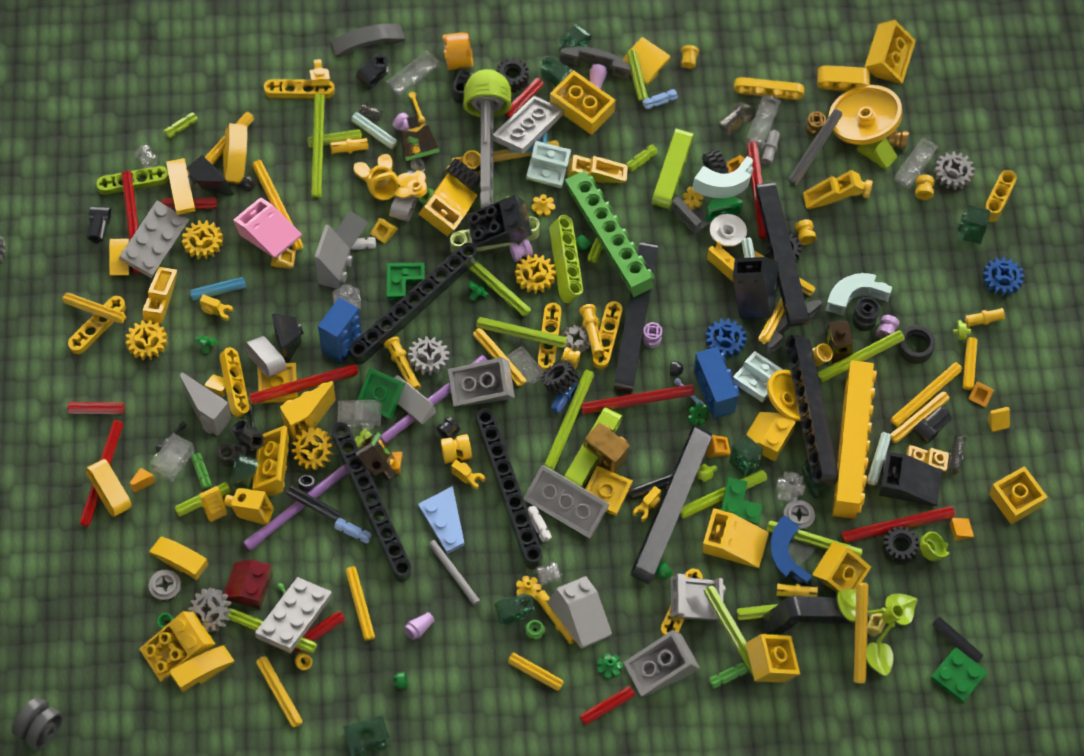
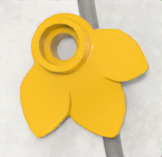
M417 170L413 175L409 173L399 175L398 184L400 187L393 194L399 198H408L410 196L420 198L424 196L427 192L425 174Z

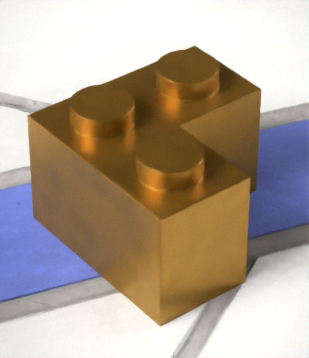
M600 422L587 435L583 444L587 450L598 457L597 466L616 473L626 461L630 448L625 438L618 437L609 426L602 425Z

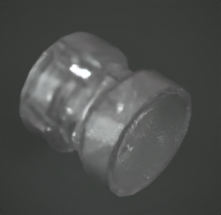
M149 145L139 147L134 153L135 158L141 162L143 169L156 167L159 163V158L156 154H153V150Z
M551 562L546 567L542 565L536 567L541 586L548 584L549 580L554 582L561 580L556 562Z

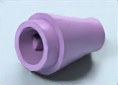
M595 64L589 70L590 82L600 89L607 72L606 67Z
M427 612L407 622V626L404 627L405 633L412 640L419 639L429 626L434 623V618Z

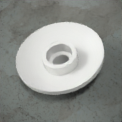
M731 214L717 216L710 225L711 237L715 242H721L723 246H736L741 243V240L747 234V228L743 220Z

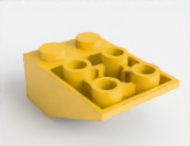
M448 172L421 209L419 215L448 237L464 218L476 199L477 194Z
M332 381L322 383L316 389L310 392L306 391L300 397L288 400L280 406L283 424L287 427L293 441L298 440L296 435L302 436L301 430L308 432L309 427L315 428L334 403L335 392Z
M713 508L703 542L702 553L759 568L769 532L732 513Z
M181 612L139 649L158 679L163 681L171 676V670L207 652L215 643L195 612Z

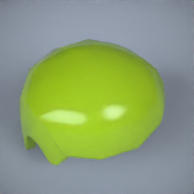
M928 532L921 537L919 547L921 554L926 559L939 561L949 555V552H946L948 543H945L936 532Z

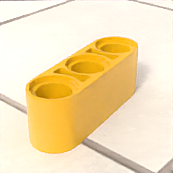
M821 66L818 68V87L823 90L848 91L856 87L870 85V71L866 68Z
M1005 170L1000 174L983 211L985 220L995 222L999 219L1016 182L1014 172Z
M105 459L86 468L89 480L111 516L115 517L132 508L128 495Z

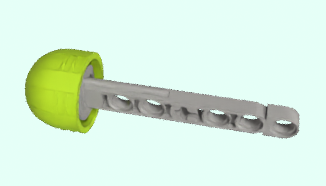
M490 69L474 73L464 88V109L471 115L481 117V208L493 204L492 135L494 134V117L504 115L511 108V88L507 79L502 74Z

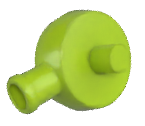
M958 320L957 329H953V334H957L958 340H966L967 334H971V329H967L966 323Z
M702 464L696 473V477L703 482H707V480L713 477L714 472L717 471V466L713 465L710 467Z

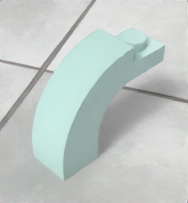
M747 156L739 168L729 174L716 173L703 166L694 178L692 190L711 198H729L740 194L749 185L754 169L752 168L753 159Z
M860 273L850 275L834 286L825 311L844 316L847 304L858 296H869L888 302L892 287L882 282H875L876 275Z

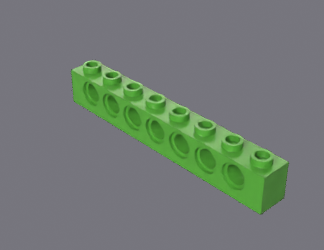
M584 170L566 179L568 192L633 297L654 288L652 280L655 278L652 271L646 269L644 258L636 253L637 248L634 242H629L627 231L619 226L621 223L617 215L613 216L609 202H604L603 193L600 188L596 189L593 177L591 175L588 176Z

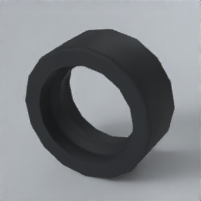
M918 325L904 329L902 332L904 340L898 343L897 346L901 357L915 364L927 361L934 351V335L930 330ZM916 336L925 340L928 345L926 351L916 353L909 350L905 345L907 338Z

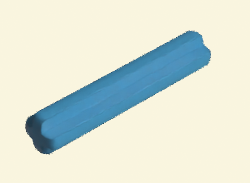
M241 277L192 289L190 294L192 300L195 301L201 299L202 295L211 297L243 289L246 287L245 279Z

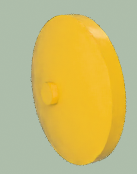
M865 85L848 90L836 99L829 112V116L834 109L842 112L841 119L833 129L834 134L847 143L857 145L871 144L885 139L897 129L902 119V106L898 96L891 90L877 85Z

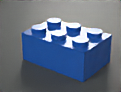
M340 297L318 325L321 352L339 363L344 358L347 359L349 357L351 344L362 335L359 308Z
M718 347L696 353L693 368L713 419L735 413L736 405H738L737 399L740 396L737 385H733L731 370L725 366V356L723 353H720Z

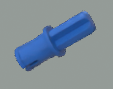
M578 382L574 383L575 386L573 388H569L570 391H564L562 395L559 393L551 405L553 412L561 413L567 401L571 400V394L578 385Z

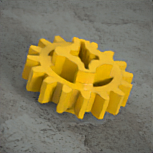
M199 220L198 225L191 223V229L185 228L186 233L182 234V243L185 252H190L191 257L197 255V259H200L201 256L207 259L209 254L214 257V251L220 252L219 246H223V235L220 228H216L215 223L209 225L208 220H206L202 224Z
M534 254V258L527 255V260L521 259V264L516 266V282L521 283V289L527 287L528 293L531 290H534V294H537V290L543 293L545 287L550 289L551 283H555V265L551 264L550 259L545 261L544 255L540 258L537 257V254Z
M141 320V325L135 323V329L129 328L130 334H126V345L129 353H134L135 358L141 356L142 360H145L146 357L152 360L153 355L159 357L158 352L165 351L164 346L168 345L166 340L168 337L164 327H160L158 322L153 325L152 320H149L148 324Z
M309 427L308 432L301 430L302 436L296 435L298 442L292 443L296 446V449H293L292 452L297 453L294 459L300 460L299 465H305L306 469H311L312 467L318 470V465L324 468V462L331 461L328 458L329 455H334L330 451L331 448L335 447V445L330 444L333 440L332 437H326L328 432H321L320 428L314 430V428ZM317 436L322 439L323 443L319 442V438H317ZM303 454L308 455V459H310V461H308Z

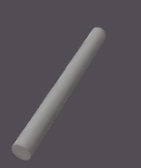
M432 540L428 545L472 604L477 605L480 602L479 598L437 542Z

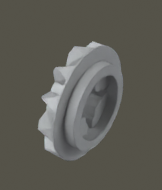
M574 324L562 332V336L567 338L564 348L568 347L574 352L580 351L581 353L589 348L588 333L583 326L579 327ZM579 334L580 340L573 344V337Z
M792 501L784 509L783 515L796 523L800 529H807L814 522L815 511L805 501ZM799 509L803 516L800 521H798L797 516H794Z
M171 570L158 571L149 581V590L152 596L159 600L168 601L170 598L176 597L181 588L179 576ZM163 579H165L167 584H171L168 586L167 592H165L163 587H160L163 586Z

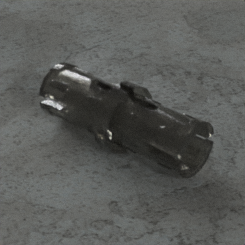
M962 435L954 436L953 446L949 451L950 459L946 471L950 473L952 470L951 474L953 475L959 473L960 463L964 458L963 450L966 437L963 436L962 440H960Z

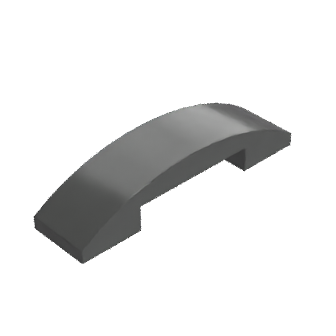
M377 24L347 32L332 40L331 43L335 56L340 57L353 54V49L387 41L388 45L403 42L405 37L400 24Z
M570 47L560 51L561 63L577 66L579 61L594 65L598 64L612 69L613 76L628 80L630 78L631 67L625 61L609 52L589 47Z
M821 300L806 303L809 320L820 312ZM786 315L781 319L772 338L768 342L767 357L782 345V335L791 328L788 326Z

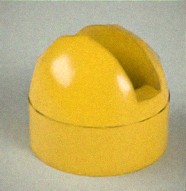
M304 652L299 653L295 658V663L301 670L309 669L313 662L310 655ZM301 658H303L304 661H305V664H303V665H302V662H301V660H300Z

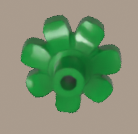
M473 281L468 282L469 288L472 289V293L469 296L471 300L475 301L478 296L486 298L489 296L482 286L479 287Z
M209 336L194 338V342L202 345L201 353L205 354L209 353L210 346L219 344L217 338L209 339Z
M696 403L695 407L689 408L688 412L691 415L688 416V421L691 422L692 426L698 424L702 426L705 424L704 418L709 416V407Z
M607 653L604 654V659L599 658L597 662L598 666H600L597 669L599 674L605 672L604 677L606 679H610L612 674L614 677L619 676V670L623 668V663L618 662L619 656L615 654L611 658L610 654Z

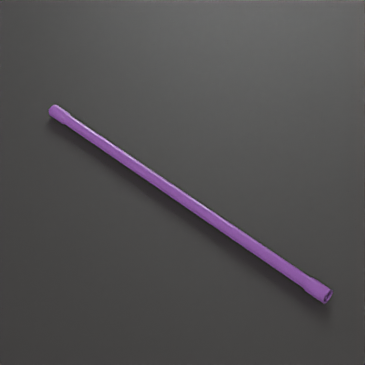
M481 355L471 364L487 361V359ZM450 381L428 398L433 405H436L451 393ZM407 414L381 435L385 443L389 442L416 419ZM344 464L307 494L317 498L347 475ZM355 464L351 466V468L354 469L358 465ZM296 501L266 526L243 542L244 546L249 551L253 550L266 537L306 506Z

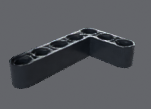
M789 597L762 616L765 634L782 635L797 623L855 624V622L846 619L842 615L837 604V598Z

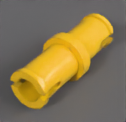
M367 138L330 142L331 153L348 152L349 154L352 151L368 150Z
M1003 308L992 311L983 310L978 314L966 315L965 323L967 327L980 324L989 325V322L1005 320V313Z
M780 583L777 586V596L817 597L815 593H817L818 587Z

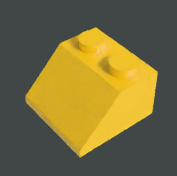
M760 412L741 444L776 461L792 435L796 422L780 413Z
M832 542L812 575L825 586L838 593L839 590H856V584L863 582L871 566L847 546Z

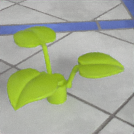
M839 590L837 593L838 607L846 619L855 622L856 590ZM892 594L885 600L886 609L881 608L868 611V615L882 613V620L889 624L878 638L877 644L870 643L867 645V663L883 676L888 675L891 671L893 652L888 644H881V641L889 630L895 626V622L899 625H907L912 621L917 603V598L912 596Z

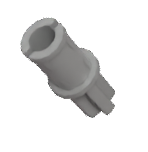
M776 130L769 132L767 143L764 144L765 150L761 162L765 165H772L774 154L778 150L777 144L780 133Z

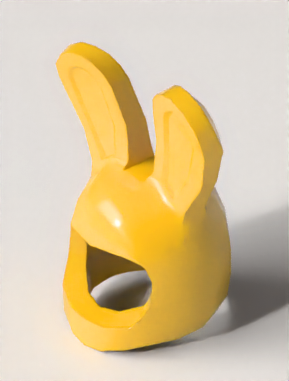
M381 155L378 158V166L371 170L362 162L354 165L355 175L367 182L368 190L374 198L388 200L395 196L393 192L399 188V180L392 171L393 161L390 155Z

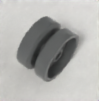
M35 697L19 712L12 725L11 732L18 739L26 740V744L35 751L40 750L56 735L61 727L64 715L57 708L50 707L49 703L43 698Z

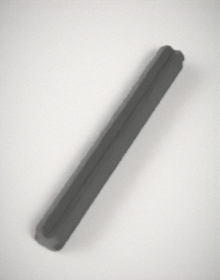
M834 109L790 175L788 180L791 184L797 185L841 119L842 112L840 110Z

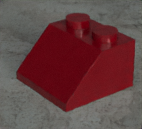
M255 560L235 562L224 592L228 596L226 601L261 609L273 575L271 564Z

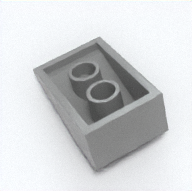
M325 225L315 254L318 284L340 289L342 283L346 282L347 267H351L353 256H350V248L329 225Z
M503 357L448 369L454 407L499 402L515 398L510 364Z
M182 372L180 378L184 393L195 411L202 428L207 433H213L218 436L232 420L228 402Z
M586 576L556 588L548 603L581 649L612 635L598 592Z
M674 630L623 662L641 697L678 682L700 668L682 634Z

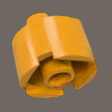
M469 32L443 35L446 49L444 54L448 70L473 67Z

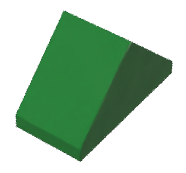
M734 196L729 198H712L707 207L705 221H713L717 216L723 214H740L743 204L742 200Z

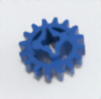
M996 257L994 262L989 261L988 265L984 268L982 276L985 279L984 285H989V291L994 289L995 295L1001 292L1003 297L1005 293L1011 296L1013 291L1017 293L1019 287L1023 284V268H1017L1019 263L1013 264L1011 258L1009 261H1006L1005 257H1003L999 261Z
M721 318L719 323L714 321L712 326L708 327L705 336L706 345H710L709 349L718 347L720 353H723L724 356L728 355L732 358L733 353L738 356L740 350H744V344L747 341V338H745L746 331H742L743 325L737 326L736 320L731 323L730 318L726 322Z

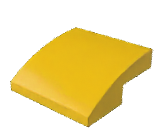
M643 37L630 49L637 52L644 84L646 85L658 76L659 70L670 61L671 57ZM626 54V56L623 58V61H625L629 65L628 57Z

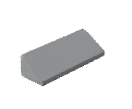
M398 375L395 377L406 383L398 401V405L421 424L436 414L433 403Z

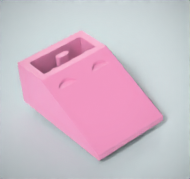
M259 198L234 219L240 236L274 258L302 237V234L272 204L263 198Z

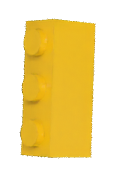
M896 20L878 24L865 68L876 78L902 84L916 40Z
M286 426L262 434L265 438L263 446L257 449L252 489L265 492L270 497L282 493L285 486L284 480L289 450V435Z

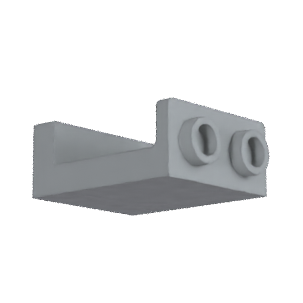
M677 574L672 577L671 617L706 621L719 620L703 591L713 585L723 601L725 594L723 578L716 580L686 578V574Z

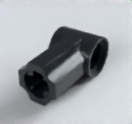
M90 207L87 240L93 243L103 241L106 226L110 223L111 219L110 207Z
M939 407L927 419L924 418L918 422L913 432L926 444H929L938 435L939 431L951 421L952 417L948 410Z
M240 420L232 426L231 430L242 446H248L251 449H260L263 446L264 436L250 427L246 420Z

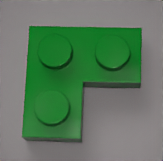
M387 263V300H401L406 296V283H420L425 279V263Z
M728 477L721 511L732 513L752 524L758 525L763 505L744 500L748 481Z

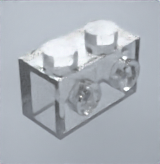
M376 400L338 401L337 422L346 423L350 430H355L356 427H362V429L367 430L374 429V426L381 425V403Z
M172 433L170 438H166L163 442L160 452L156 453L151 460L153 472L174 482L195 452L193 443Z

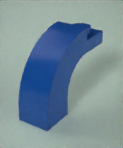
M783 515L777 523L771 538L770 550L772 561L778 572L785 579L791 573L793 575L792 578L797 583L807 585L812 576L791 559L788 549L791 540L797 534L800 527Z

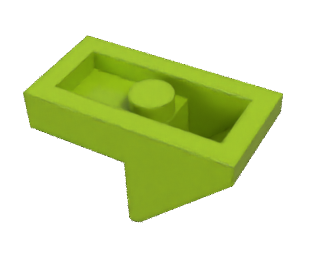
M886 138L881 142L859 145L857 151L885 170L898 157Z

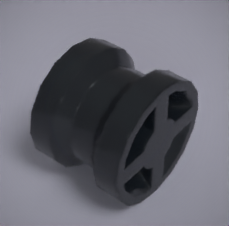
M446 417L444 423L436 427V430L444 439L453 438V434H457L461 430L456 421L451 417Z

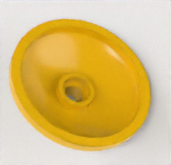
M778 370L767 381L769 399L779 413L791 420L800 421L791 371Z

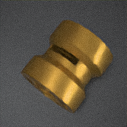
M815 111L808 116L806 131L809 135L816 137L825 124L826 117L823 113Z
M895 130L888 137L891 147L897 146L899 149L905 150L909 132H897Z

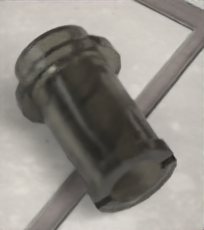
M366 103L361 104L358 113L379 122L383 111L372 108Z

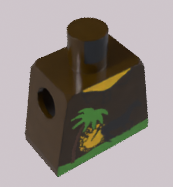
M417 115L406 117L409 128L401 130L403 159L408 161L440 152L428 124L419 125Z
M848 321L829 323L825 330L827 345L833 351L831 364H835L852 355L853 341Z
M377 432L362 441L356 454L371 474L376 476L382 473L386 480L394 477L396 473L391 467L394 456L380 433Z

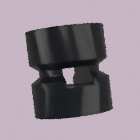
M870 297L858 300L852 316L853 325L861 331L873 329L880 312L879 303Z

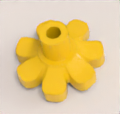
M688 187V193L683 195V198L686 199L683 202L691 210H695L696 207L700 208L704 195L692 190V187Z
M543 194L540 196V199L538 197L533 199L535 204H532V211H536L537 215L541 216L544 213L547 217L550 216V211L555 210L553 198L547 199L546 195Z
M524 576L522 581H517L516 587L519 589L516 591L518 597L524 595L523 599L527 601L530 600V596L535 599L537 591H541V584H537V578L532 577L529 580L528 576Z

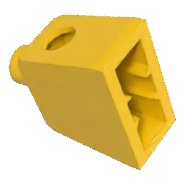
M238 488L234 496L227 494L224 500V505L232 507L237 517L265 526L269 523L274 511L268 496L262 491Z

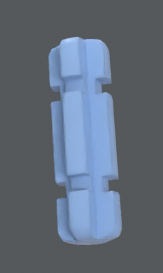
M672 89L667 91V93L664 92L652 96L651 99H644L643 106L648 110L653 108L654 105L657 107L668 103L669 100L674 101L678 98L677 93Z
M338 518L335 522V529L343 530V533L356 539L360 538V541L364 543L370 541L372 533L366 530L362 531V528L349 522L346 523L341 518Z

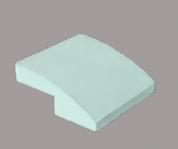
M535 141L526 179L562 188L571 150Z
M754 351L744 362L743 367L733 376L732 382L763 403L768 397L767 381L774 372L783 369Z

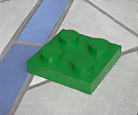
M370 368L356 404L392 419L406 383Z
M955 647L930 679L961 703H964L984 679L988 671Z

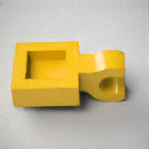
M314 60L315 68L310 70L312 86L330 85L328 69H322L321 60Z
M202 295L200 305L205 313L220 315L222 320L229 321V316L224 313H233L232 306L223 305L217 299Z
M455 460L451 465L452 474L466 484L469 483L472 488L479 489V485L475 483L476 480L485 482V476L481 473L473 474L471 468L466 463H460Z
M654 486L642 500V503L634 509L633 515L636 516L637 513L642 512L644 515L641 521H646L648 511L652 507L656 508L661 501V490Z

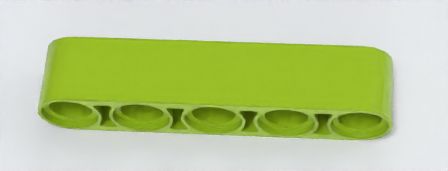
M679 129L675 130L654 191L652 205L670 209L694 133Z
M561 215L549 227L559 296L563 302L570 304L582 294L583 284L573 222L568 216Z
M605 407L591 431L600 422L602 425L609 426L615 434L623 416ZM582 445L564 477L584 488L597 465L598 457Z

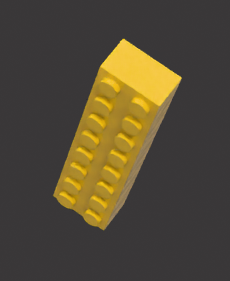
M851 360L848 368L837 462L839 477L835 484L832 516L856 519L857 513H861L862 505L864 504L865 493H863L867 478L865 470L868 466V458L866 457L870 446L868 438L871 433L872 423H870V418L873 413L872 400L875 394L873 386L877 371H873L874 363Z

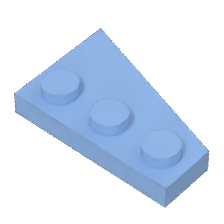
M453 486L418 504L419 509L447 554L464 546Z

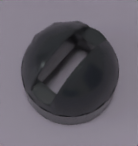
M245 176L240 181V186L244 191H251L255 187V180L251 176ZM245 179H247V180L252 184V186H250V185L245 181Z
M671 361L670 376L681 375L684 370L681 362Z
M302 475L298 481L300 490L306 492L312 490L314 478L310 475Z

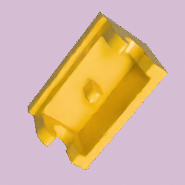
M718 241L715 248L711 246L708 249L707 260L733 282L735 259L722 248V243Z

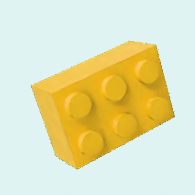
M574 70L550 93V103L564 109L565 117L591 135L615 112L616 100Z

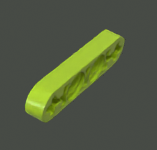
M163 166L131 171L134 190L163 185L169 180L168 171ZM121 173L100 177L96 182L99 193L109 195L123 192V185L119 184V181L122 179ZM159 173H162L161 178L158 177ZM139 176L147 177L144 182L137 181ZM104 183H107L106 188L103 187Z

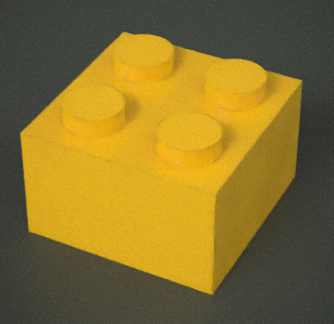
M1025 466L994 483L989 492V495L1011 525L1042 508L1048 498Z
M760 634L746 642L754 681L785 683L800 675L791 636Z

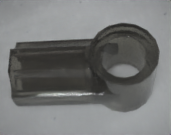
M738 102L733 107V111L719 122V126L725 134L730 135L743 123L753 121L756 116V110L743 102Z

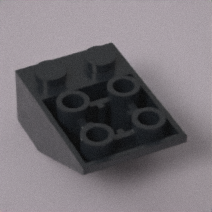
M516 194L467 214L471 240L476 248L516 242L532 235L526 203Z
M768 257L735 258L733 282L739 317L741 319L771 318L773 316L779 262Z
M887 451L883 464L879 496L937 506L942 470L909 455Z

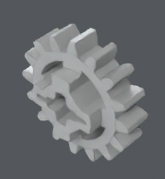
M955 151L952 152V155L946 152L944 157L940 156L939 160L936 161L934 174L937 175L935 179H941L940 185L947 184V189L950 186H953L954 190H956L957 186L963 189L964 184L969 185L970 180L973 179L975 168L972 167L973 162H968V156L963 158L961 152L959 155H956Z
M426 336L424 341L418 338V342H412V347H409L408 350L410 367L415 366L416 372L422 370V375L428 372L429 376H431L433 371L439 374V370H445V365H448L449 351H447V345L442 346L441 340L435 342V337L429 340Z
M214 588L202 589V595L195 594L197 599L190 601L194 605L188 608V610L195 612L207 632H212V630L219 631V626H226L224 620H230L227 613L232 612V610L228 609L231 602L225 601L228 596L222 594L221 590H215Z

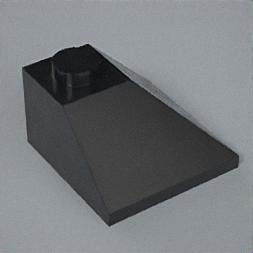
M203 154L185 168L189 173L187 178L193 185L197 183L202 189L228 196L234 194L225 178Z
M274 313L272 314L276 338L285 363H289L302 343L301 335L304 334L301 323L297 324L296 317Z

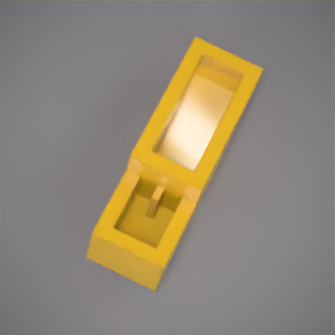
M229 123L225 130L223 166L224 178L229 183L240 184L244 177L247 126Z
M573 155L569 160L567 177L570 178L585 170L588 176L591 175L595 182L625 183L628 165L596 156L588 159Z
M850 170L837 178L829 177L803 192L806 208L812 209L843 200L864 189L860 174Z
M163 267L158 268L148 291V299L143 308L144 321L152 320L153 323L158 322L162 324L174 289L177 270Z
M160 537L149 551L150 554L180 573H186L195 580L200 577L208 566V561L205 557L164 537Z
M223 645L186 661L171 670L170 674L183 693L198 682L202 684L235 663V661Z

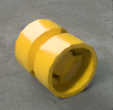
M467 434L456 436L455 440L451 437L440 439L445 464L453 463L458 458L461 461L472 459L471 446Z

